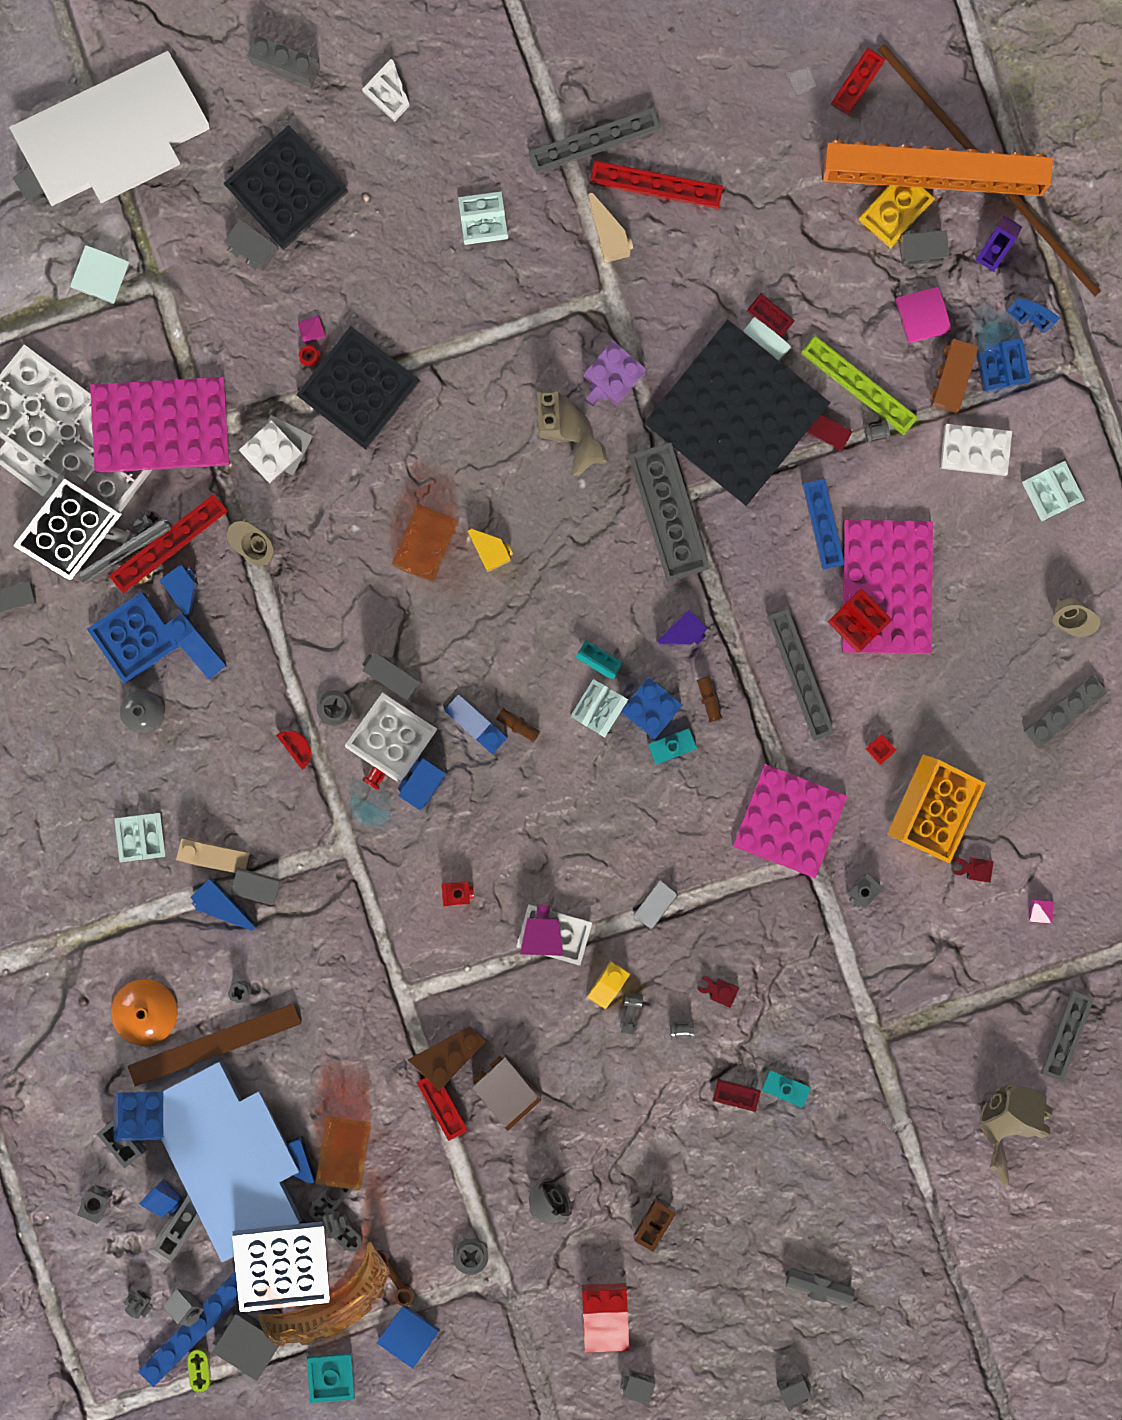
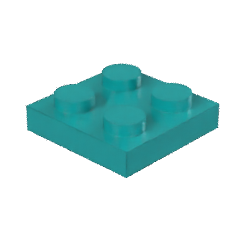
M352 1353L307 1356L310 1403L355 1399Z

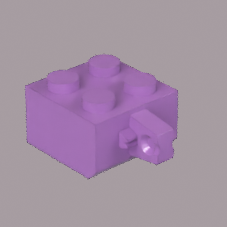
M612 341L584 373V378L592 384L589 387L592 392L586 398V401L594 406L600 398L604 401L608 398L613 404L618 406L646 374V368L616 342Z

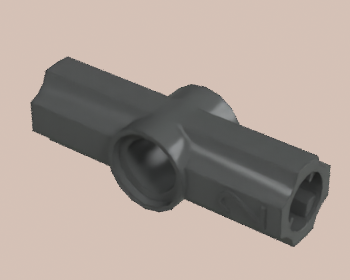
M790 1268L786 1278V1288L805 1293L814 1300L820 1302L830 1301L850 1308L853 1302L855 1288L835 1282L825 1275L814 1273L813 1275Z

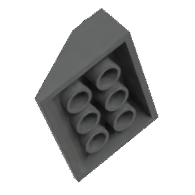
M64 468L14 534L13 546L68 580H71L121 516V512L83 479Z

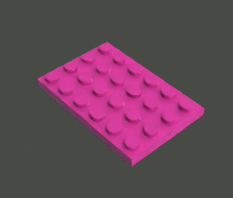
M224 377L90 384L94 469L96 473L230 465Z
M844 520L843 559L845 565H843V605L862 588L892 619L859 653L931 654L933 521ZM842 637V653H857Z

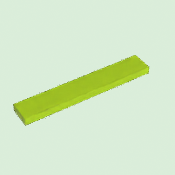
M816 335L801 352L804 357L883 420H887L888 424L902 435H905L918 419V416Z

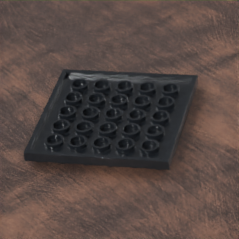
M727 319L646 419L644 424L667 443L671 442L674 449L743 505L747 506L831 402Z

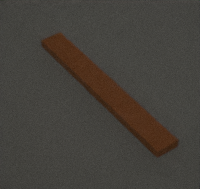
M295 1003L132 1063L127 1067L136 1087L302 1024Z

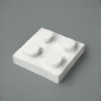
M272 420L239 449L269 484L302 455L299 449Z

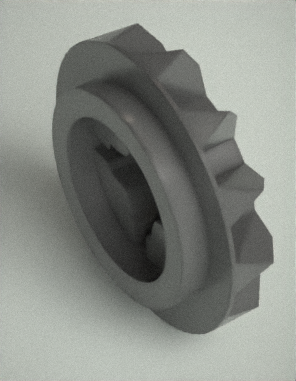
M336 690L328 691L317 702V714L328 725H341L349 719L352 713V703L343 692ZM337 698V706L344 710L336 711L332 718V710L325 707V705H333Z
M465 1239L457 1244L453 1252L454 1264L464 1274H477L487 1265L488 1250L484 1243L476 1239ZM477 1250L475 1254L476 1261L470 1259L469 1261L465 1262L467 1258V1254L465 1252L468 1251L472 1253L473 1251Z

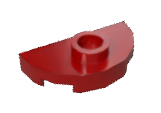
M283 731L277 734V738L299 767L304 770L312 756L308 739L295 731Z

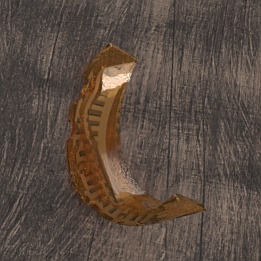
M372 1242L367 1244L365 1257L356 1273L341 1288L329 1296V1302L313 1304L288 1313L259 1315L258 1319L265 1337L274 1345L284 1347L285 1343L298 1342L301 1345L312 1344L316 1338L322 1336L330 1338L346 1330L350 1325L358 1322L372 1310L371 1304L376 1298L381 1299L385 1290L383 1287L387 1277H389V1269Z

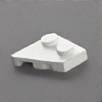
M390 59L362 91L395 122L410 105L394 61Z

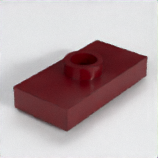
M762 293L746 311L781 338L795 322L794 319Z
M717 1078L712 1101L756 1112L761 1090Z

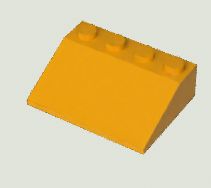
M923 754L887 835L950 864L986 783L939 759Z

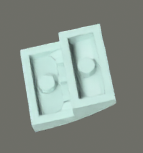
M502 191L458 197L465 245L508 239Z
M85 245L70 287L113 304L129 262Z
M755 317L743 330L744 333L779 361L791 348L785 340Z
M1065 461L1022 482L1041 522L1084 501Z
M593 679L570 717L605 737L628 699Z
M160 813L114 818L119 862L165 857Z

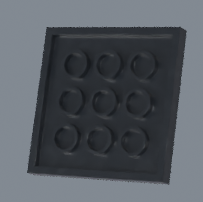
M290 125L284 128L223 183L282 250L287 248L348 193L347 188Z
M350 326L296 396L363 449L367 450L418 386L420 380Z

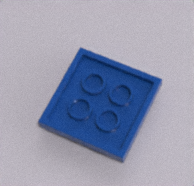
M142 591L87 628L124 684L180 647L164 627L165 623Z

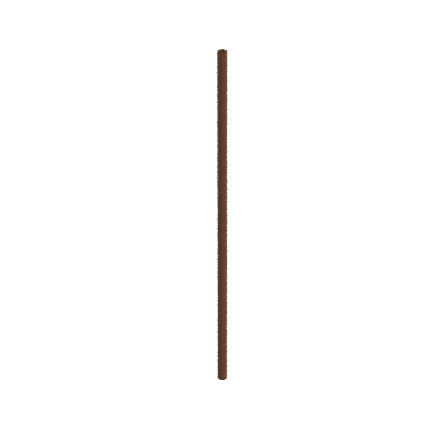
M883 44L878 51L965 150L976 149L889 48ZM1005 194L1095 297L1101 292L1100 288L1016 194Z

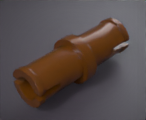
M710 676L696 680L702 695L701 703L705 705L709 722L722 719L723 717L717 702L719 698L714 693Z
M505 708L501 709L496 718L497 721L511 728L513 733H519L532 743L535 742L541 732L524 722V718H518L505 710Z

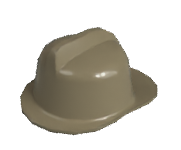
M237 521L229 526L227 539L235 551L257 566L267 565L272 560L275 548L273 537L269 532L258 529L247 521Z
M1078 598L1057 599L1055 614L1052 617L1053 625L1075 637L1089 636L1098 630L1101 623L1100 617L1094 611L1087 608Z

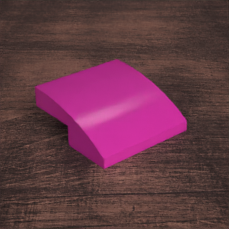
M939 287L896 298V305L902 319V327L908 343L951 332L948 314Z

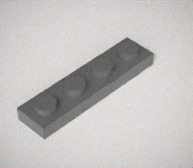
M1092 675L1024 730V732L1034 745L1040 748L1108 692L1096 677Z
M1071 990L1040 1073L1062 1082L1064 1081L1094 998Z

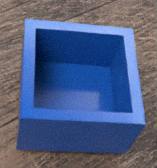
M648 677L626 703L621 713L652 739H656L683 705Z
M423 758L421 761L416 760L410 769L413 774L409 779L404 778L398 787V790L401 791L398 796L420 811L425 808L447 774L446 771L426 758Z
M120 1092L114 1096V1141L160 1140L164 1137L163 1092Z

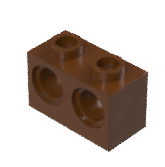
M655 1197L633 1234L634 1241L654 1252L676 1215L675 1208Z

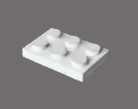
M946 424L940 469L1008 475L1012 431Z
M528 904L517 948L521 949L527 917H536L537 906ZM550 910V918H559L563 956H545L581 965L592 922Z

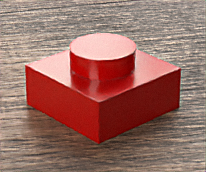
M882 734L865 748L879 765H882L897 751Z

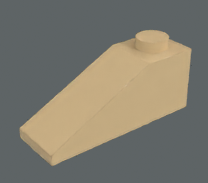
M593 193L588 194V201L604 263L630 257V250L633 249L631 237L626 236L624 228Z
M185 837L181 838L176 860L236 873L237 868L246 870L250 853Z

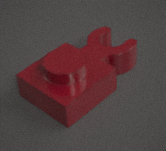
M970 857V862L967 863L960 858L954 859V862L962 864V869L959 871L953 870V874L963 875L968 873V880L991 883L994 861Z
M702 976V979L708 982V987L701 988L698 986V991L701 993H712L710 1000L731 1008L739 987L719 978L715 984L708 976Z

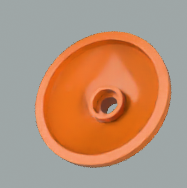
M138 979L126 984L116 994L111 1007V1018L116 1031L126 1041L141 1046L153 1045L165 1039L174 1029L178 1018V1006L173 993L164 984L152 979ZM139 1010L145 1012L144 1018L138 1016Z

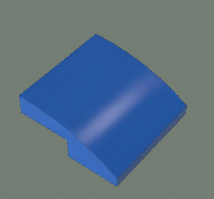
M1018 298L1006 310L1021 325L1030 320L1043 333L1047 332L1060 319V317L1046 307L1025 299Z
M1023 339L978 347L976 356L983 392L1031 382Z
M402 1306L379 1337L377 1344L413 1369L440 1329L408 1306Z

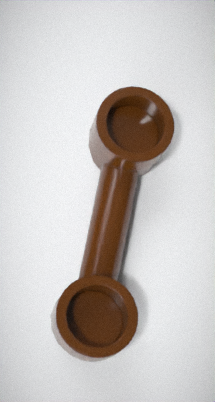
M376 1250L384 1261L385 1272L398 1289L395 1295L396 1302L401 1306L410 1305L414 1299L413 1288L402 1281L391 1265L389 1253L385 1250Z

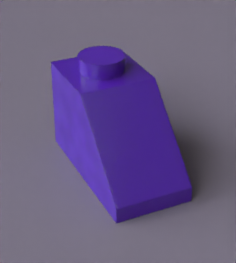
M1003 216L975 261L994 272L1017 239L1022 226Z
M688 610L657 640V643L659 645H692L695 642L698 645L707 636L704 633L707 628Z

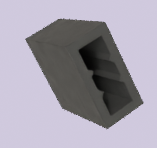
M375 652L373 655L369 654L362 664L364 666L363 672L407 701L412 700L422 685L420 681Z
M239 1309L236 1314L231 1313L224 1325L228 1327L225 1332H219L214 1339L213 1344L216 1346L212 1353L258 1381L283 1339L272 1337L269 1332L264 1331L260 1327L257 1319L246 1312H240Z

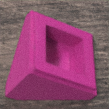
M319 316L298 322L305 344L326 337Z
M1031 899L1029 921L1052 923L1054 901Z

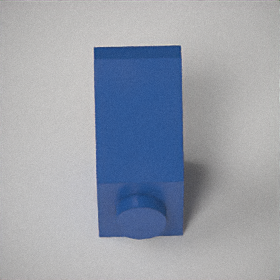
M179 565L161 578L160 582L183 614L190 617L193 615L198 586L194 579L197 576L190 567L186 568L183 565Z
M303 1136L287 1141L286 1145L300 1172L293 1176L309 1184L314 1183L317 1177Z
M163 1179L139 1204L160 1217H164L167 1213L171 1216L180 1207L178 1202L182 1197Z

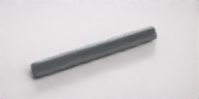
M166 518L157 522L79 573L80 580L87 584L170 531L172 529L171 523Z

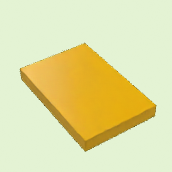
M888 185L858 220L891 249L935 200V197L922 187L913 188Z

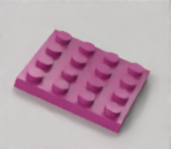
M764 764L733 847L816 879L847 796Z

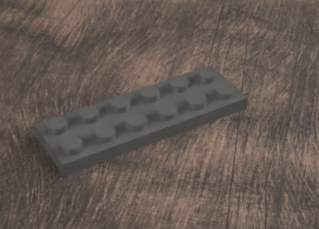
M672 443L630 454L629 459L666 581L670 582L709 570L710 568Z

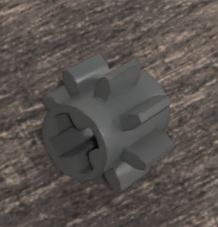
M147 509L144 513L140 511L135 516L136 521L133 525L140 534L161 521L156 512Z
M334 1211L322 1216L324 1234L327 1233L328 1238L337 1237L345 1233L343 1228L348 1225L345 1215L340 1216L338 1211Z
M137 1290L136 1293L132 1291L124 1301V1304L127 1305L126 1313L135 1319H139L140 1316L146 1317L153 1307L149 1303L151 1301L150 1295L142 1290Z

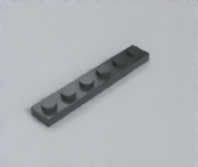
M650 108L529 151V156L537 175L658 132L661 128L654 108Z
M789 609L767 616L812 740L815 741L834 734L835 732Z

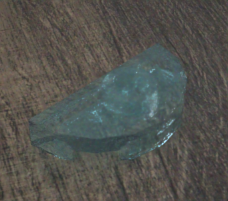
M996 320L987 323L979 332L977 338L981 353H985L1014 334L1016 329L1009 323L1006 325Z
M354 795L351 797V812L355 820L362 825L369 827L380 826L388 821L392 815Z

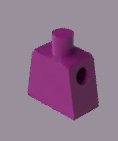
M538 904L536 917H527L520 954L563 956L559 918H550V905Z

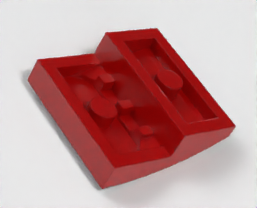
M861 588L827 622L859 653L892 619Z

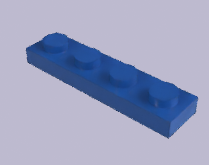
M825 479L803 483V491L822 570L843 566L845 563Z

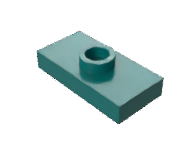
M585 640L575 658L611 680L615 678L623 664L622 661Z
M689 728L648 744L655 765L697 749Z
M769 1070L761 1090L803 1108L811 1087L773 1070Z

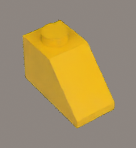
M473 529L468 530L487 573L511 562L509 556L513 555L508 543L503 544L499 538Z
M610 960L587 997L606 1009L624 985L630 972Z

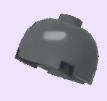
M137 690L123 699L120 706V717L123 724L129 730L135 733L147 734L159 728L164 721L165 706L163 700L156 693L148 690Z
M548 1177L532 1188L529 1195L530 1212L534 1218L543 1223L556 1224L571 1215L569 1208L572 1205L564 1188L560 1184L556 1187L552 1183L554 1179Z

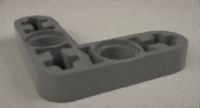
M345 1168L318 1196L310 1207L309 1212L312 1219L316 1222H323V1214L319 1213L317 1215L315 1213V1206L321 1207L324 1204L325 1200L322 1199L323 1197H325L328 1203L333 1205L330 1207L328 1204L324 1209V1213L328 1214L337 1211V1206L360 1182L361 1175L357 1168ZM346 1173L349 1175L354 1173L355 1182L349 1181L344 1188L341 1184L347 1178ZM332 1188H338L341 1191L339 1199L334 1200L329 1196V1191ZM347 1221V1228L349 1230L346 1234L351 1238L356 1236L357 1245L353 1243L349 1245L347 1243L349 1239L345 1235L343 1238L339 1236L333 1238L345 1250L353 1252L360 1248L363 1238L361 1233Z

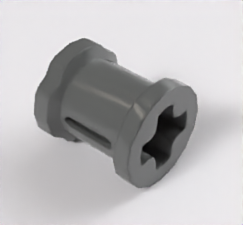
M887 420L872 425L864 424L867 443L881 438L890 439Z
M245 981L236 982L228 991L230 1000L236 1003L245 1001L251 995V987ZM238 988L244 989L242 997L240 994L236 995L235 993Z
M671 1020V1040H675L676 1037H689L690 1040H694V1020L689 1022H675V1020Z

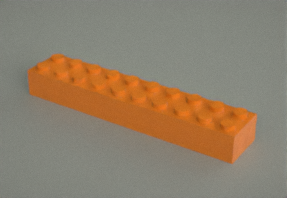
M834 140L832 143L827 144L824 157L823 181L1044 196L1051 185L1053 158L1047 157L1046 154L1024 156V153L1013 152L1011 155L1002 154L1001 151L979 153V150L968 149L966 152L957 151L956 148L935 150L934 147L923 146L921 149L912 148L911 145L890 147L889 144L879 143L876 146L867 145L866 142L845 144L844 141Z

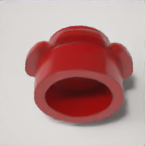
M306 345L300 349L298 354L300 357L299 361L304 366H315L318 363L317 360L320 359V352L313 345Z

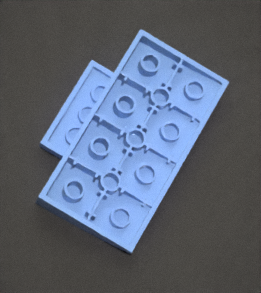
M223 1061L163 1091L164 1137L161 1140L221 1262L234 1257L232 1231L294 1225L302 1221L283 1183V1180L300 1172L261 1091L242 1100Z

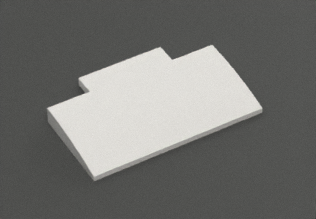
M168 51L9 127L51 206L90 187L93 188L100 203L179 166L180 162L172 147L210 129L207 119Z
M26 345L22 346L0 374V438L5 441L4 445L0 448V465L42 497L64 468L83 479L121 512L152 470L96 473L94 469L91 394Z

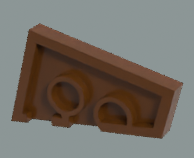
M469 1026L407 1060L440 1091L486 1041Z

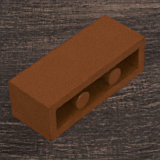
M953 339L950 345H945L942 357L946 358L944 366H939L936 378L939 379L938 386H933L930 394V399L933 400V407L958 413L979 346Z

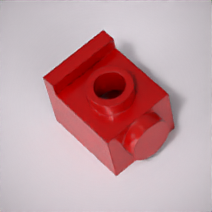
M469 881L441 884L443 906L470 904L471 899H474V886H469ZM460 890L462 897L456 898L454 891Z

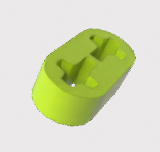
M197 1347L188 1356L189 1382L194 1391L204 1392L211 1383L210 1359L206 1349ZM196 1354L204 1358L200 1363V1367H198L197 1360H193ZM199 1372H201V1378L206 1380L203 1386H200L199 1382H195L199 1377Z

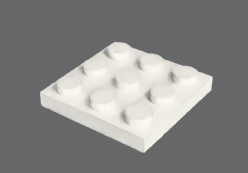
M382 693L347 741L345 747L401 784L437 729Z

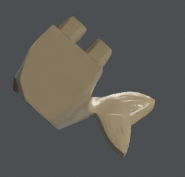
M558 391L537 392L539 438L579 443L573 460L572 476H580L592 463H606L607 454L605 447L594 438L590 421L584 412L566 396L558 393Z
M1012 1085L998 1088L994 1091L997 1094L992 1097L990 1103H985L981 1112L979 1124L994 1148L990 1168L993 1171H997L1004 1187L1009 1186V1173L1001 1139L1011 1135L1036 1136L1042 1139L1050 1134V1127L1044 1123V1120L1051 1117L1053 1108L1046 1104L1047 1097L1032 1088Z

